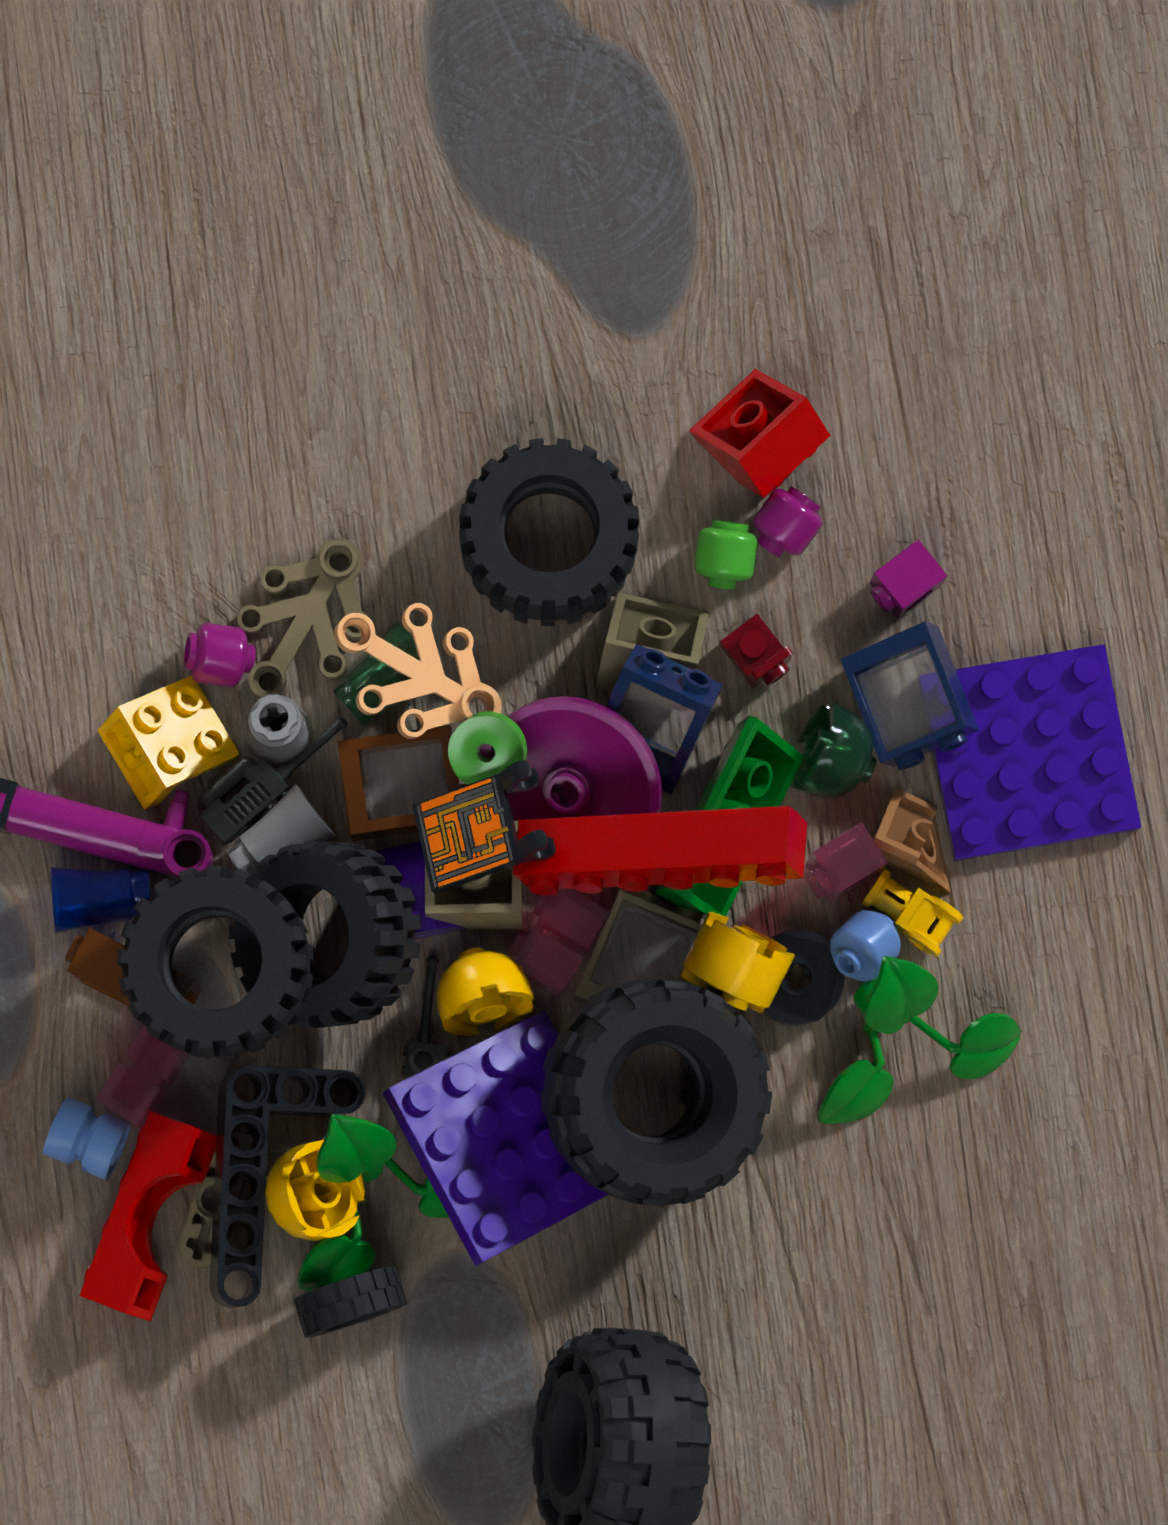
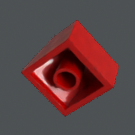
M754 369L689 430L692 436L738 483L762 498H765L772 490L778 488L789 474L805 459L811 457L817 448L831 436L807 397L757 369Z

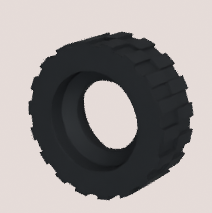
M396 1266L375 1269L345 1278L293 1299L305 1338L350 1327L382 1316L408 1304Z

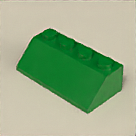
M749 715L737 724L730 740L725 745L719 763L710 781L706 784L695 811L780 806L804 756L757 717ZM739 881V885L732 888L717 887L710 883H693L691 889L678 890L668 888L665 885H658L655 893L674 907L679 906L700 915L702 919H705L708 912L727 916L743 881Z

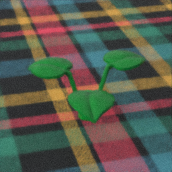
M883 956L878 977L864 982L856 990L853 997L854 1004L863 1014L864 1021L866 1022L863 1030L870 1039L874 1054L873 1063L868 1060H858L840 1073L820 1106L817 1120L823 1124L857 1121L873 1114L887 1100L892 1091L894 1079L889 1071L882 1069L885 1060L877 1035L878 1032L893 1034L900 1030L905 1023L911 1022L946 1050L956 1053L949 1065L950 1071L955 1076L962 1079H976L992 1073L1010 1057L1020 1040L1022 1031L1015 1020L1009 1015L990 1013L972 1022L962 1033L960 1043L949 1041L917 1016L927 1011L934 1003L939 990L936 978L927 969L916 963Z
M331 1114L327 1134L316 1159V1168L322 1179L334 1183H344L352 1181L362 1174L363 1182H369L376 1179L382 1173L383 1165H386L416 1195H423L418 1205L423 1215L432 1218L448 1217L429 1179L426 1178L425 1185L415 1182L392 1159L397 1143L393 1134L388 1129L364 1119ZM359 1205L354 1217L359 1216V1218L352 1227L349 1237L340 1235L323 1239L308 1253L297 1276V1284L300 1290L312 1291L339 1280L366 1273L371 1268L375 1259V1250L371 1243L359 1241L362 1237Z

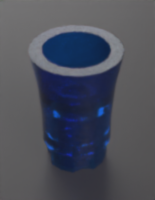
M51 867L55 934L87 926L132 922V916L135 918L138 911L133 909L142 897L147 900L150 898L148 871H136L129 874V869L74 870Z

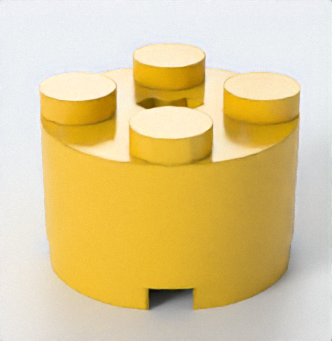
M708 912L683 962L684 968L680 976L688 982L705 989L709 985L723 991L721 997L725 999L724 1001L737 1009L746 1011L747 1008L763 1013L765 1008L770 1007L795 955L786 952L787 948L777 941L744 924L741 927L734 925L731 928L726 925L729 920L728 917Z

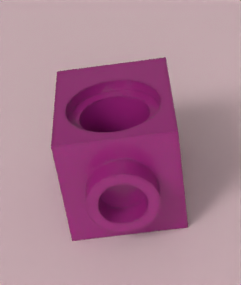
M918 539L874 572L869 582L873 587L870 593L884 612L888 613L892 610L899 619L940 588L948 575Z

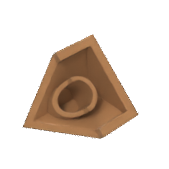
M895 787L865 854L951 893L935 817L938 806Z

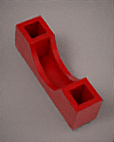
M149 1111L145 1124L138 1133L137 1145L128 1169L120 1180L119 1192L110 1216L103 1225L102 1237L95 1256L85 1272L84 1284L79 1296L151 1322L168 1277L158 1264L152 1249L151 1236L155 1217L163 1203L174 1192L183 1187L204 1182L216 1150V1135Z

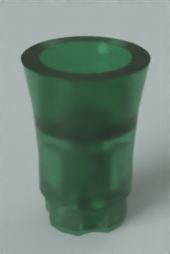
M396 621L383 637V640L420 661L414 638ZM368 654L359 665L345 676L348 681L343 682L333 692L365 726L375 715H366L357 708L356 696L358 692L367 685L373 684L382 687L409 680L410 678ZM369 691L364 694L363 699L366 706L370 708L378 707L379 697L376 693ZM391 705L385 706L378 714L381 715Z

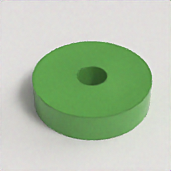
M484 711L467 717L455 729L449 741L448 757L454 773L461 781L468 785L498 774L517 761H526L527 744L523 732L512 719L501 713ZM480 745H491L495 750V757L487 758L483 756L480 751Z

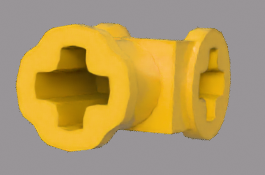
M884 869L861 904L866 907L873 905L894 919L898 932L907 941L926 954L938 958L942 952L939 946L953 925L962 922L964 919L963 915L950 904L934 895L926 893L920 888L912 893L890 878L891 872ZM938 918L937 924L935 925L931 933L928 934V929L930 928L934 920Z

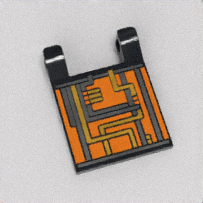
M517 761L498 774L413 804L431 892L437 894L521 863L545 860L555 855L554 840L551 837H547L543 830L532 831L519 840L517 838L507 793L527 791L539 785L538 771L535 768H531L527 761Z

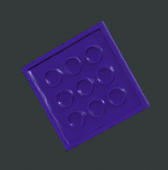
M1105 644L955 669L979 731L967 735L968 742L961 747L947 752H941L940 747L932 750L954 862L1125 833L1141 828ZM938 674L920 675L918 680L928 732H933L956 722Z
M545 1010L389 1087L382 1093L475 1267L608 1196L607 1193L593 1187L572 1170V1167L564 1157L558 1153L548 1134L550 1129L546 1115L542 1113L540 1091L544 1088L545 1069L542 1068L548 1048L553 1047L558 1033Z

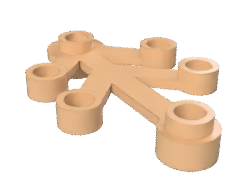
M414 603L405 609L402 614V624L413 635L420 661L376 636L375 626L369 617L362 613H350L343 617L335 627L334 637L337 645L348 653L355 654L364 651L410 678L409 680L382 687L372 684L362 688L356 696L357 708L362 713L375 715L387 705L433 693L451 702V704L426 712H422L419 709H409L401 714L397 721V728L399 733L407 739H416L428 729L455 722L461 723L467 717L473 715L469 709L471 699L480 700L484 705V711L501 713L502 706L498 693L491 686L481 683L472 652L474 639L471 632L466 628H453L443 638L445 652L449 656L455 657L460 685L444 674L431 628L433 614L427 605ZM418 610L423 613L425 617L423 626H415L411 623L409 617L411 611ZM347 627H356L360 631L361 639L358 643H352L347 640L345 636ZM459 634L465 639L466 646L464 650L459 651L452 647V635ZM370 691L377 694L379 697L378 707L370 708L365 705L363 697L366 692ZM407 716H415L419 719L421 726L418 732H411L406 728L405 720Z

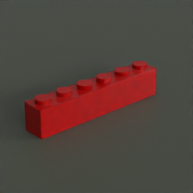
M791 806L518 820V840L532 831L543 830L547 837H551L554 840L556 853L553 857L545 860L515 865L513 867V875L528 886L532 893L539 895H555L558 893V889L572 888L582 893L593 894L602 892L603 887H619L627 891L640 892L647 890L648 885H665L672 889L686 890L691 889L693 883H710L717 887L732 888L737 887L739 881H756L763 885L779 886L785 884L786 879H803L808 822Z

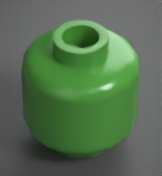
M712 520L711 527H705L699 531L694 569L698 574L709 577L708 586L736 590L737 581H747L753 577L759 542L756 535L748 532V524Z

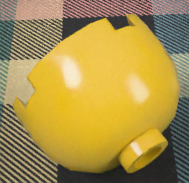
M480 947L471 948L459 954L458 960L448 966L442 974L436 991L437 1008L444 1030L459 1036L480 1035L477 1026L495 1020V1031L506 1028L520 1021L534 1007L532 1000H534L533 993L523 968L513 958L505 954L486 951Z
M324 1140L291 1148L276 1160L267 1177L265 1197L268 1210L276 1224L293 1237L317 1241L344 1235L356 1224L359 1216L354 1217L357 1211L358 1202L364 1201L365 1188L362 1174L356 1179L344 1183H334L322 1179L316 1168V1159Z

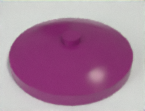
M562 696L528 703L507 716L523 732L527 744L526 761L530 764L531 768H535L538 771L539 785L536 788L507 793L513 821L660 813L662 785L654 754L641 733L627 719L613 709L588 699ZM482 744L480 748L482 755L487 758L495 757L494 748L489 744Z

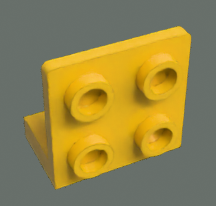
M192 676L118 706L97 730L144 810L160 804L178 784L230 762L239 754L199 684Z

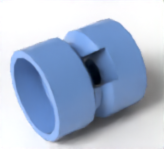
M67 1097L51 1125L43 1148V1154L68 1165L75 1160L81 1161L83 1171L108 1180L123 1152L130 1133L131 1123L106 1112L97 1118L95 1117L94 1107Z

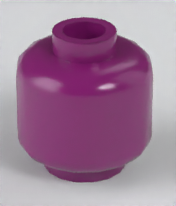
M790 486L788 491L775 489L753 518V525L761 534L758 544L778 558L784 551L794 556L801 555L823 525L822 518L818 514L821 506L793 486Z
M203 623L198 627L196 633L189 632L184 649V669L191 671L192 678L196 682L235 687L241 681L243 674L250 673L254 667L256 648L254 645H248L246 633L240 627Z

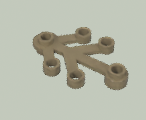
M334 538L321 545L316 558L283 567L280 565H269L262 571L260 576L262 587L266 593L273 596L283 594L291 583L314 578L318 579L308 594L260 607L246 605L239 610L237 614L238 626L245 631L246 635L250 636L261 633L266 625L294 618L270 661L256 664L249 673L248 683L250 689L258 699L267 695H283L287 688L285 672L312 626L321 655L318 663L321 675L329 681H337L345 676L347 661L345 656L338 650L326 602L336 587L345 616L350 613H362L368 617L362 611L354 579L360 574L362 569V555L353 542L343 538ZM341 555L348 560V564L344 569L335 570L330 566V562L335 556ZM272 573H279L284 577V581L278 587H270L266 583L267 577ZM248 613H256L260 616V622L255 627H246L243 624L244 616ZM348 627L346 628V637L354 641H360V632L354 633ZM330 658H337L342 662L341 669L336 673H329L324 669L325 662ZM268 675L277 679V686L271 691H265L260 687L261 679Z

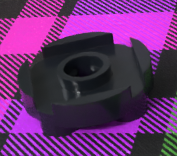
M790 929L772 936L771 939L787 948L786 952L795 955L788 971H792L794 965L802 966L803 975L809 977L808 986L800 985L797 991L789 989V982L783 979L770 1007L765 1008L763 1013L773 1021L788 1026H803L819 1021L835 1007L842 995L845 975L835 966L830 952V943L821 935L803 929Z

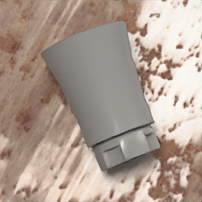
M278 694L267 695L260 698L252 707L248 720L247 741L251 751L259 760L264 758L269 765L286 766L312 743L313 729L310 719L291 699ZM274 720L285 722L282 724V729L275 732L269 727L270 723Z
M294 784L269 812L239 836L241 840L231 845L226 851L238 869L249 873H260L256 868L257 864L267 855H277L280 848L291 844H303L304 842H326L336 837V835L303 791Z

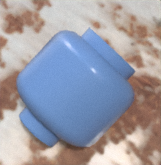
M862 910L854 913L830 939V952L837 969L843 975L859 981L868 982L876 979L880 971L882 957L897 958L901 950V941L895 923L888 916L874 911Z

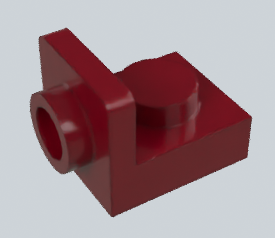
M755 614L719 642V646L752 688H755L763 681L769 687L790 671L786 664L792 658V650L788 645L786 647L781 645L758 614Z

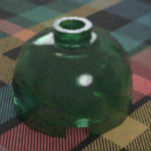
M829 702V706L822 704L809 719L798 741L799 743H806L803 750L804 758L790 786L808 795L824 799H834L850 793L860 782H868L875 770L877 759L872 756V736L863 719L851 710L833 702Z

